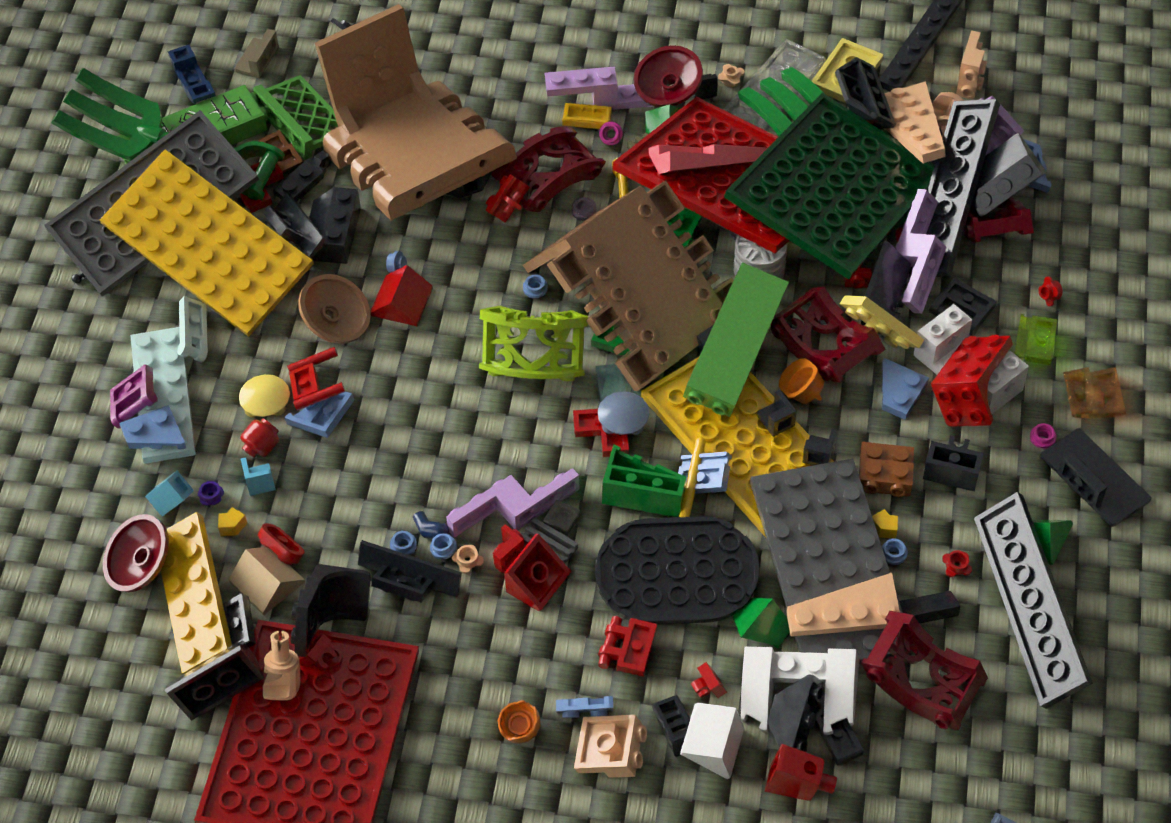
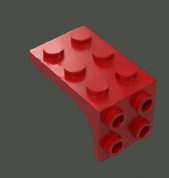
M991 335L989 337L969 336L964 338L932 381V389L945 423L948 426H989L992 424L994 419L988 404V383L992 373L1013 345L1011 336Z

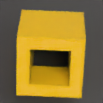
M233 507L227 513H219L218 515L220 536L238 535L247 525L245 514Z
M885 509L873 515L872 518L878 537L896 539L898 516L889 515Z

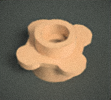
M726 64L723 66L722 73L718 75V79L727 87H735L740 83V77L744 75L745 71L743 68Z
M474 545L461 546L452 556V561L460 566V572L464 574L469 573L475 566H481L484 563L483 557L478 555Z

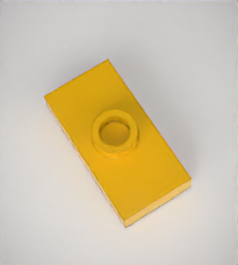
M565 103L562 126L600 129L603 124L610 122L612 107Z

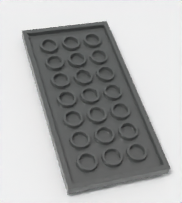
M201 110L44 225L46 230L102 297L150 261L102 225L100 219L165 149L232 200L259 180L258 175Z
M853 458L752 476L750 478L751 488L786 608L890 573ZM897 596L899 610L901 613H903ZM884 629L795 636L801 653H828V649H856L860 658L859 664H861L863 658L867 659ZM888 651L884 659H887L890 656L894 657V655Z

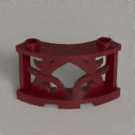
M560 126L551 128L550 132L545 135L537 133L523 142L524 147L516 152L517 159L495 169L491 175L497 181H500L504 175L509 176L511 174L525 184L530 183V195L534 189L537 190L529 199L524 195L520 203L527 211L540 212L556 194L566 187L580 181L594 180L601 173L606 161L603 158H596L575 137L577 132L572 127ZM545 155L552 158H564V161L557 172H536L539 166V157ZM532 162L533 165H532V167L529 169V165H528V164H530V163Z
M1013 197L997 207L1001 209L995 213L994 219L980 217V215L972 212L974 207L971 204L964 229L966 238L975 243L981 242L982 236L1014 231L1021 235L1034 233L1030 209L1026 208L1021 201H1015Z
M825 287L811 288L801 298L776 314L770 327L772 334L777 339H781L791 353L798 359L805 358L812 362L826 381L841 382L844 373L869 355H879L886 350L874 328L863 326L854 320L849 323L842 317L844 312L831 298ZM810 301L811 305L806 313L801 307ZM793 312L804 321L803 323L798 318H792V324L796 326V329H791L785 320ZM821 320H824L827 325H821ZM812 329L822 334L834 332L838 334L836 340L837 349H813L811 344Z
M889 611L885 618L888 624L868 658H863L861 661L862 667L867 672V678L876 683L898 703L919 716L932 721L937 727L959 730L961 721L980 686L984 687L988 680L981 661L961 655L949 648H946L944 652L932 643L934 638L923 629L914 615ZM910 650L915 653V656L908 655L911 652ZM888 651L894 655V657L890 656L884 660ZM922 660L928 662L930 676L938 686L925 689L912 688L906 674L905 663L916 664ZM938 670L947 673V675L941 677ZM963 682H969L964 692L957 688ZM947 693L959 699L954 710L940 705V702H944L948 706L953 703L951 696Z

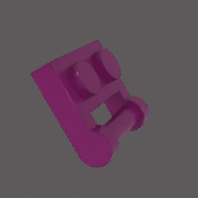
M144 364L110 390V419L116 428L120 429L119 423L130 419L146 406L150 407L158 401L153 387V368Z

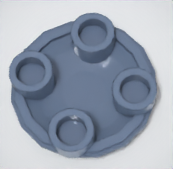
M626 391L615 392L606 396L598 408V418L602 424V429L608 434L638 435L644 430V425L647 423L650 415L648 404L645 400L635 393Z

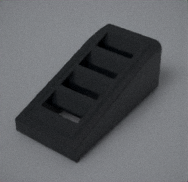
M674 695L651 705L674 756L678 757L681 756L680 753L690 717L678 695ZM677 708L676 711L663 715L664 712Z

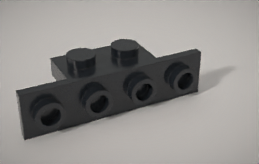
M287 192L276 208L268 205L263 212L269 220L268 225L276 230L277 234L286 241L299 245L309 258L312 259L322 248L326 240L325 237Z
M364 540L360 542L358 565L377 571L372 577L371 587L422 603L432 589L454 597L459 595L462 572Z

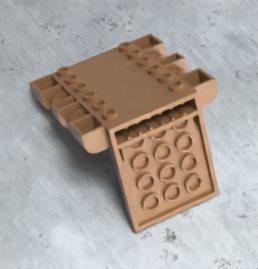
M400 4L315 42L338 128L329 131L324 136V151L330 155V160L339 169L351 165L353 183L361 191L373 187V197L376 206L391 221L517 159L514 146L497 130L492 128L485 129L483 118L472 108H462L460 98L444 83L434 81L426 85L418 69L404 8Z
M666 180L647 193L642 185L589 217L523 264L529 273L553 259L547 266L566 293L582 283L586 286L575 294L576 298L582 299L590 292L595 300L586 304L584 307L585 311L588 313L598 305L600 307L586 321L596 336L613 326L615 329L604 336L607 342L615 339L617 335L624 341L615 347L614 353L618 355L626 348L630 351L618 359L615 364L634 391L642 389L698 346L697 336L715 323L734 281L731 277L712 289L711 285L719 280L720 277L716 273L708 277L707 280L705 279L702 272L710 268V262L707 260L699 267L696 266L699 261L714 251L706 238L702 235L683 247L682 244L692 236L689 232H685L677 238L673 231L681 227L682 221L678 219L671 225H668L667 221L685 208Z

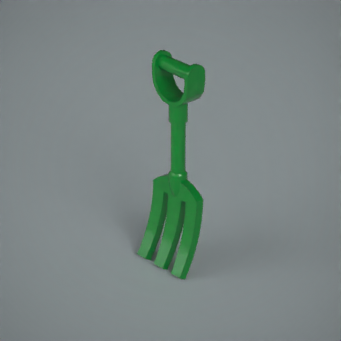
M789 67L781 71L782 80L797 90L809 104L821 93H824L816 84L795 68ZM768 77L759 81L761 90L772 97L793 121L807 109L808 106L795 93L777 80ZM747 87L738 91L739 100L756 111L778 136L792 124L773 103L755 90ZM909 212L902 218V220L895 226V228L905 223V221L908 218Z
M85 68L80 70L75 79L76 82L111 103L142 117V119L107 107L73 89L68 91L63 102L105 127L131 138V140H126L97 129L61 110L56 113L51 122L67 133L129 161L136 158L169 133L162 128V114L158 103L130 93L98 77ZM245 142L234 148L244 160L252 157L263 158L255 172L259 180L241 194L253 200H263L265 196L263 190L277 162L283 161L285 154L281 149L264 142Z

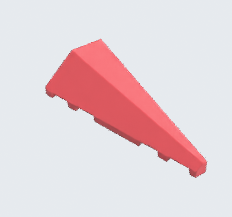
M719 144L703 148L657 145L649 148V156L658 173L664 174L755 162L767 148Z

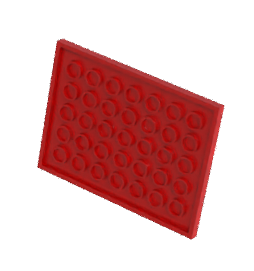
M697 96L613 162L612 170L649 189H653L666 180L685 208L774 254L790 241L724 198L726 190L754 162L664 174L658 173L649 156L650 147L670 145L703 148L719 144L768 148L778 138V136Z
M258 619L254 630L256 644L251 646L250 649L255 654L265 678L233 696L195 815V823H373L419 655V646L318 629L314 638L324 634L332 640L327 648L333 649L337 654L336 657L330 659L327 655L322 656L323 662L328 665V668L325 670L318 669L314 663L306 667L299 661L300 688L296 696L290 700H268L263 697V684L268 674L264 672V658L267 653L272 651L270 636L272 633L279 631V640L281 641L282 631L289 634V649L294 651L295 645L291 644V633L295 625Z

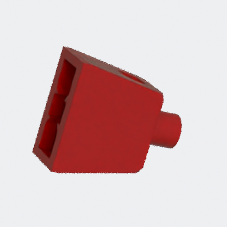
M781 744L769 767L765 792L809 801L812 800L817 790L833 794L837 777L823 773L825 761L822 758Z

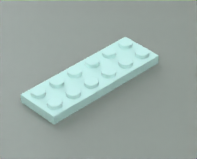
M180 327L130 335L134 372L144 364L153 368L154 393L158 398L155 404L150 407L146 406L139 411L138 416L169 405L186 445L185 449H178L177 446H163L162 449L144 447L141 449L144 464L196 455L185 357L178 355Z

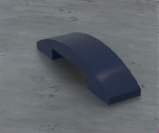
M190 45L167 51L176 75L192 103L216 96L209 80L205 79L197 64L196 56Z

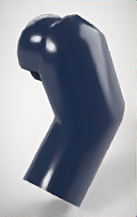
M424 511L416 512L412 517L424 538L433 539L438 534L449 533V528L445 523L429 521Z

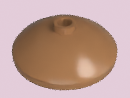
M333 274L319 275L310 279L300 292L298 301L300 315L306 326L321 339L331 343L345 344L357 340L367 330L371 314L368 301L363 292L348 279Z

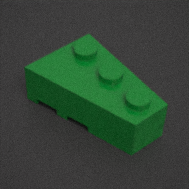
M613 444L602 482V504L679 517L687 477L659 464H656V466L642 461L641 456L637 454L634 456L628 455L621 451V447Z

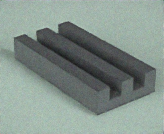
M535 517L531 521V525L525 528V532L521 533L524 537L525 545L532 539L530 538L531 535L534 536L539 533L551 548L564 554L563 557L559 554L557 555L565 564L578 549L577 542Z

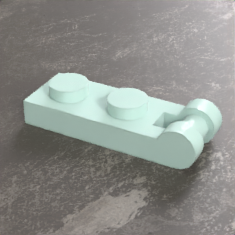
M183 296L179 301L180 345L178 347V355L183 357L191 356L195 361L202 363L206 359L208 352L206 304Z

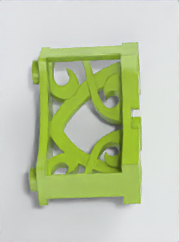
M503 306L480 309L479 319L483 320L482 362L479 363V369L488 371L490 376L505 375L529 379L574 381L575 377L585 375V370H583L584 327L588 326L586 321L588 316L573 310L541 312V317L527 316V311L510 309ZM496 326L500 337H496ZM512 327L520 330L518 336L509 337L514 335V332L511 330ZM529 329H535L539 340L545 345L551 346L544 355L532 362L526 359L513 345L522 341ZM573 329L572 342H566L570 330ZM546 330H553L554 334L551 335V338H557V340L546 337L544 332ZM496 344L504 345V347L500 348L497 353V355H504V361L500 359H495ZM561 348L572 349L571 364L560 365L558 363L562 358L568 359V355L560 351Z

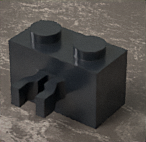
M951 435L948 444L931 441L923 480L975 492L984 453L968 449L970 442L968 439L964 440L962 446L957 447L954 444L955 436Z

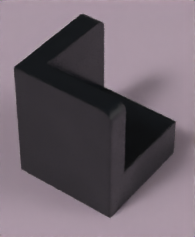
M703 75L702 83L693 97L697 96L701 99L716 97L718 91L717 75Z
M781 390L775 392L774 403L759 410L757 417L774 437L795 426L797 411Z
M831 430L829 439L810 435L809 440L805 442L802 463L810 465L830 463L836 442L837 430Z

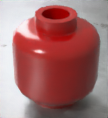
M264 418L261 421L253 420L240 436L241 441L245 444L242 449L253 458L256 455L261 457L268 456L279 442V436L277 435L279 430Z

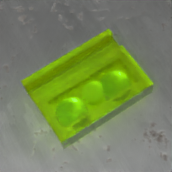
M1020 314L1014 354L1019 358L1025 359L1027 362L1051 365L1058 319L1033 315L1031 318Z

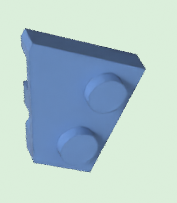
M884 358L882 362V410L906 420L926 388L929 378Z
M343 392L308 406L294 416L289 413L285 416V421L287 425L328 438L354 402V397L352 393Z
M604 696V698L556 700V712L562 713V718H578L579 712H590L591 717L608 716L607 712L613 711V696Z

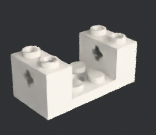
M953 304L918 330L917 334L925 340L920 348L914 349V356L938 375L962 340L969 337L972 319ZM1011 351L1007 352L989 379L987 397L992 414L1023 391L1029 366Z

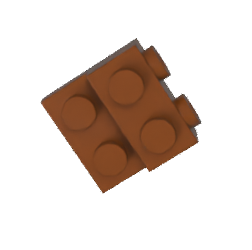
M862 442L859 477L864 492L868 494H891L895 497H910L913 484L914 447Z

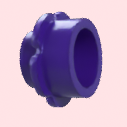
M214 481L203 483L198 491L199 501L206 506L217 505L221 502V497L224 495L223 488Z

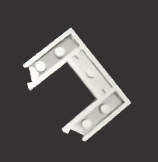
M745 647L741 689V720L745 722L749 715L761 722L759 726L760 731L768 733L769 725L767 720L771 711L774 682L795 683L806 675L811 674L825 684L824 735L833 734L831 724L847 718L850 726L854 725L860 660L857 650L828 649V653L774 652L773 647Z

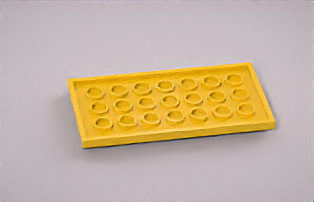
M166 149L100 219L102 225L248 337L314 264L312 259Z
M698 357L642 390L641 397L691 454H693L696 439L703 437L706 440L704 453L728 452L732 456L728 463L730 471L725 492L765 536L751 488L750 478L752 476L813 466L802 463L805 442L809 440L810 435L797 421H795L794 427L774 437L757 417V412L773 404L774 396L751 372L731 417L716 414L708 407L691 403L687 398L683 397V394L699 359Z

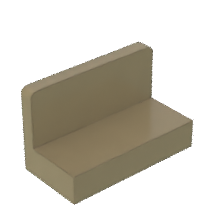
M267 29L262 39H252L235 66L237 73L256 78L262 76L279 48L276 31Z

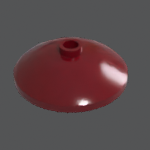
M676 45L660 47L647 54L637 65L633 79L634 87L639 97L652 106H676L685 102L696 93L702 83L703 67L698 56L688 48Z
M141 514L129 518L117 528L106 546L103 557V573L106 581L112 588L124 593H131L144 588L157 577L166 562L169 550V536L165 525L154 516Z

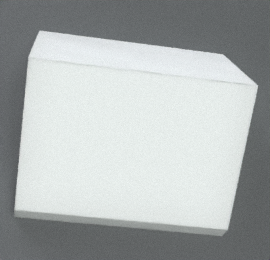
M696 703L680 754L729 779L744 731V726L737 709L734 707Z

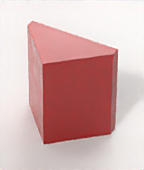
M408 265L399 268L385 276L370 310V316L417 326L433 290V285Z
M537 533L505 571L506 593L535 610L541 611L571 573V570L541 535Z

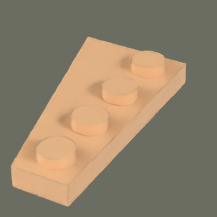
M889 573L788 606L786 612L790 636L792 637L885 629L888 624L885 618L889 611L900 612L893 575Z

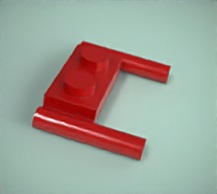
M335 347L287 365L294 399L293 403L297 411L346 392L342 382L320 390L317 371L314 367L317 364L337 357L338 353Z

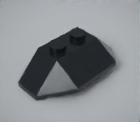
M855 57L835 71L844 100L850 111L878 129L893 128L896 125L874 65Z

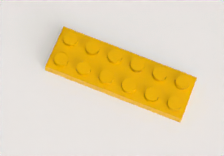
M198 512L167 529L169 550L166 562L161 570L182 674L189 672L232 646L204 518Z

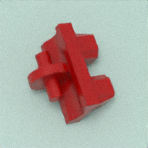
M511 174L503 176L499 182L501 188L497 194L491 195L486 201L488 206L486 211L504 223L509 219L515 208L521 211L523 206L519 202L530 188Z

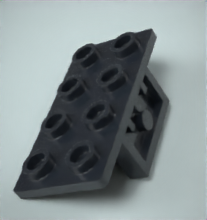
M1077 428L1041 452L1040 457L1111 527H1115L1150 503L1152 499L1141 486L1080 428Z

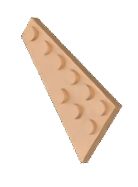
M926 81L905 88H894L891 92L884 93L896 123L893 128H886V130L922 163L945 157V147Z

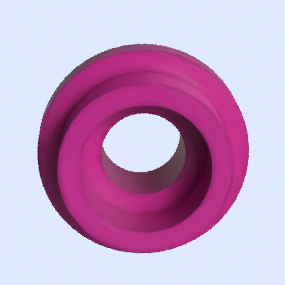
M606 122L601 126L599 136L606 145H616L623 137V130L616 122ZM611 129L615 131L613 138L608 136V132Z
M1038 424L1030 432V441L1038 448L1046 449L1056 442V432L1049 424Z

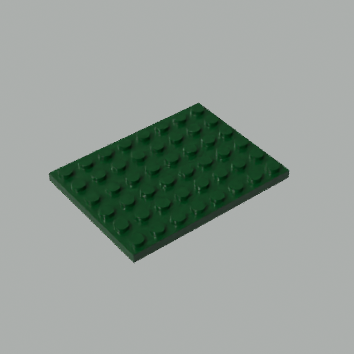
M821 93L726 190L724 198L839 274L850 279L909 212L918 189L928 190L935 165L930 161L922 163L899 141L824 93Z

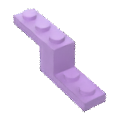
M615 67L545 73L547 97L592 93L593 105L612 107V110L652 106L639 97L634 84L617 86Z
M918 189L908 218L904 223L900 239L895 247L911 264V267H914L908 286L904 291L902 302L913 313L920 314L924 310L947 248L935 235H926L938 201L925 189Z
M573 468L566 473H560L546 486L537 488L531 496L512 475L504 480H498L490 489L475 495L470 502L462 507L453 509L446 516L449 532L455 538L496 510L500 512L514 529L519 530L531 522L534 517L537 518L578 491L579 475Z

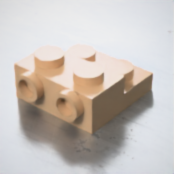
M971 31L961 62L956 92L960 97L973 100L977 91H982L984 77L980 76L985 74L987 61L983 60L985 53L982 50L983 43L979 42L981 32Z
M636 715L583 717L574 769L578 773L605 772L609 778L635 777L636 769L641 768L643 764L640 744L646 742V727Z

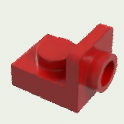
M860 267L850 279L844 277L845 287L868 288L872 277V269Z
M506 524L501 527L503 542L493 552L494 566L501 573L509 568L524 549V537L516 529L512 530Z

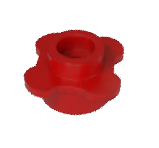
M1048 276L1044 278V283L1039 287L1038 292L1041 298L1046 301V305L1050 307L1054 305V301L1062 297L1063 290L1058 281H1053Z
M955 550L943 555L942 561L946 564L947 569L945 573L947 576L953 578L956 575L964 574L968 576L972 573V567L969 565V555L966 552Z

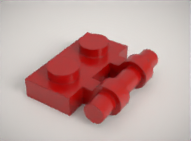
M613 616L610 624L606 626L604 645L599 649L598 656L600 659L598 666L602 669H608L610 661L617 660V671L644 677L657 632V624L630 618L628 627L621 626L622 618ZM617 639H624L622 649L615 647Z

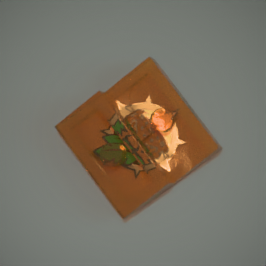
M1089 367L1063 372L1072 417L1108 418L1126 415L1116 367L1090 372Z

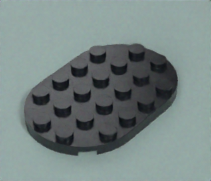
M709 516L647 518L628 522L617 528L616 532L603 542L595 564L597 588L602 599L613 612L630 621V618L657 625L708 623L729 618L749 602L756 589L759 576L758 556L747 535L744 536L732 523Z

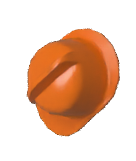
M798 359L783 371L779 379V388L788 398H793L802 404H807L814 399L822 400L820 393L825 384L824 380L818 372V368L808 359Z

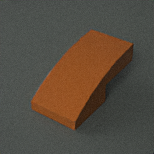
M280 130L259 139V142L273 145L284 152L285 157L283 161L277 162L282 173L303 163L291 143L288 144Z

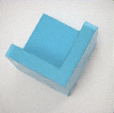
M241 458L250 496L276 490L269 463L248 468L246 458Z
M177 470L145 497L158 513L164 516L184 501L194 490Z

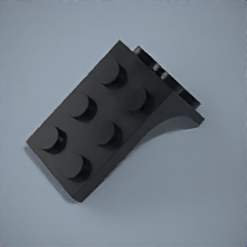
M323 564L316 565L312 575L306 578L305 590H300L298 603H294L291 618L296 620V624L292 629L291 644L295 645L294 652L297 656L306 657L319 627L325 622L335 619L365 621L368 618L370 572Z

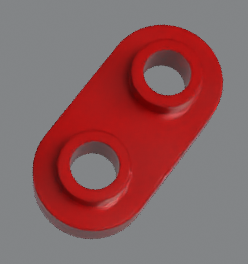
M264 523L258 532L260 543L277 554L281 562L288 565L300 562L304 549L287 533L269 523Z

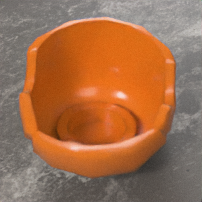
M524 700L509 703L501 710L497 720L501 735L506 740L516 744L532 740L537 735L541 726L540 715L536 707Z

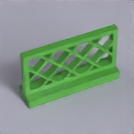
M301 75L266 89L262 84L253 87V92L258 99V106L260 108L264 107L270 124L277 131H281L287 142L293 145L304 160L312 157L313 150L323 146V138L331 131L329 130L330 126L338 127L333 108ZM296 85H300L303 88V91L293 90L290 88ZM282 94L284 95L283 99L274 98L272 95ZM288 96L299 97L300 101L287 100ZM304 98L314 100L316 104L303 103ZM284 107L297 108L296 112L286 111ZM304 109L313 111V114H301L300 110ZM317 112L327 113L329 118L319 117L316 114ZM297 120L307 121L310 124L309 126L299 125ZM313 124H324L326 125V128H316L313 127ZM310 134L322 135L323 137L314 141Z

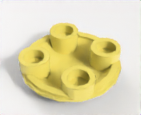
M266 374L255 376L248 380L241 388L239 394L240 405L249 417L282 415L286 410L285 406L290 397L289 387L283 379L275 375Z

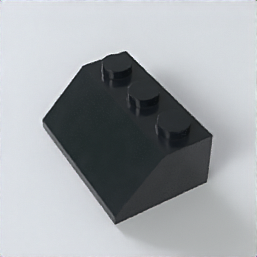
M1019 132L985 156L972 205L980 217L986 216L1047 173Z
M333 187L313 200L309 219L326 239L320 251L312 258L313 261L348 263L361 210L358 189Z
M884 241L865 297L899 320L901 313L898 312V309L904 308L905 305L902 299L911 278V274H909L911 264L889 242ZM861 320V325L865 326L866 323Z
M242 640L189 672L182 674L170 682L165 691L192 721L265 677L255 654Z

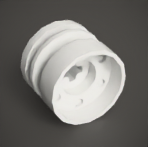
M737 235L733 269L735 277L743 262L783 279L788 244L774 254Z

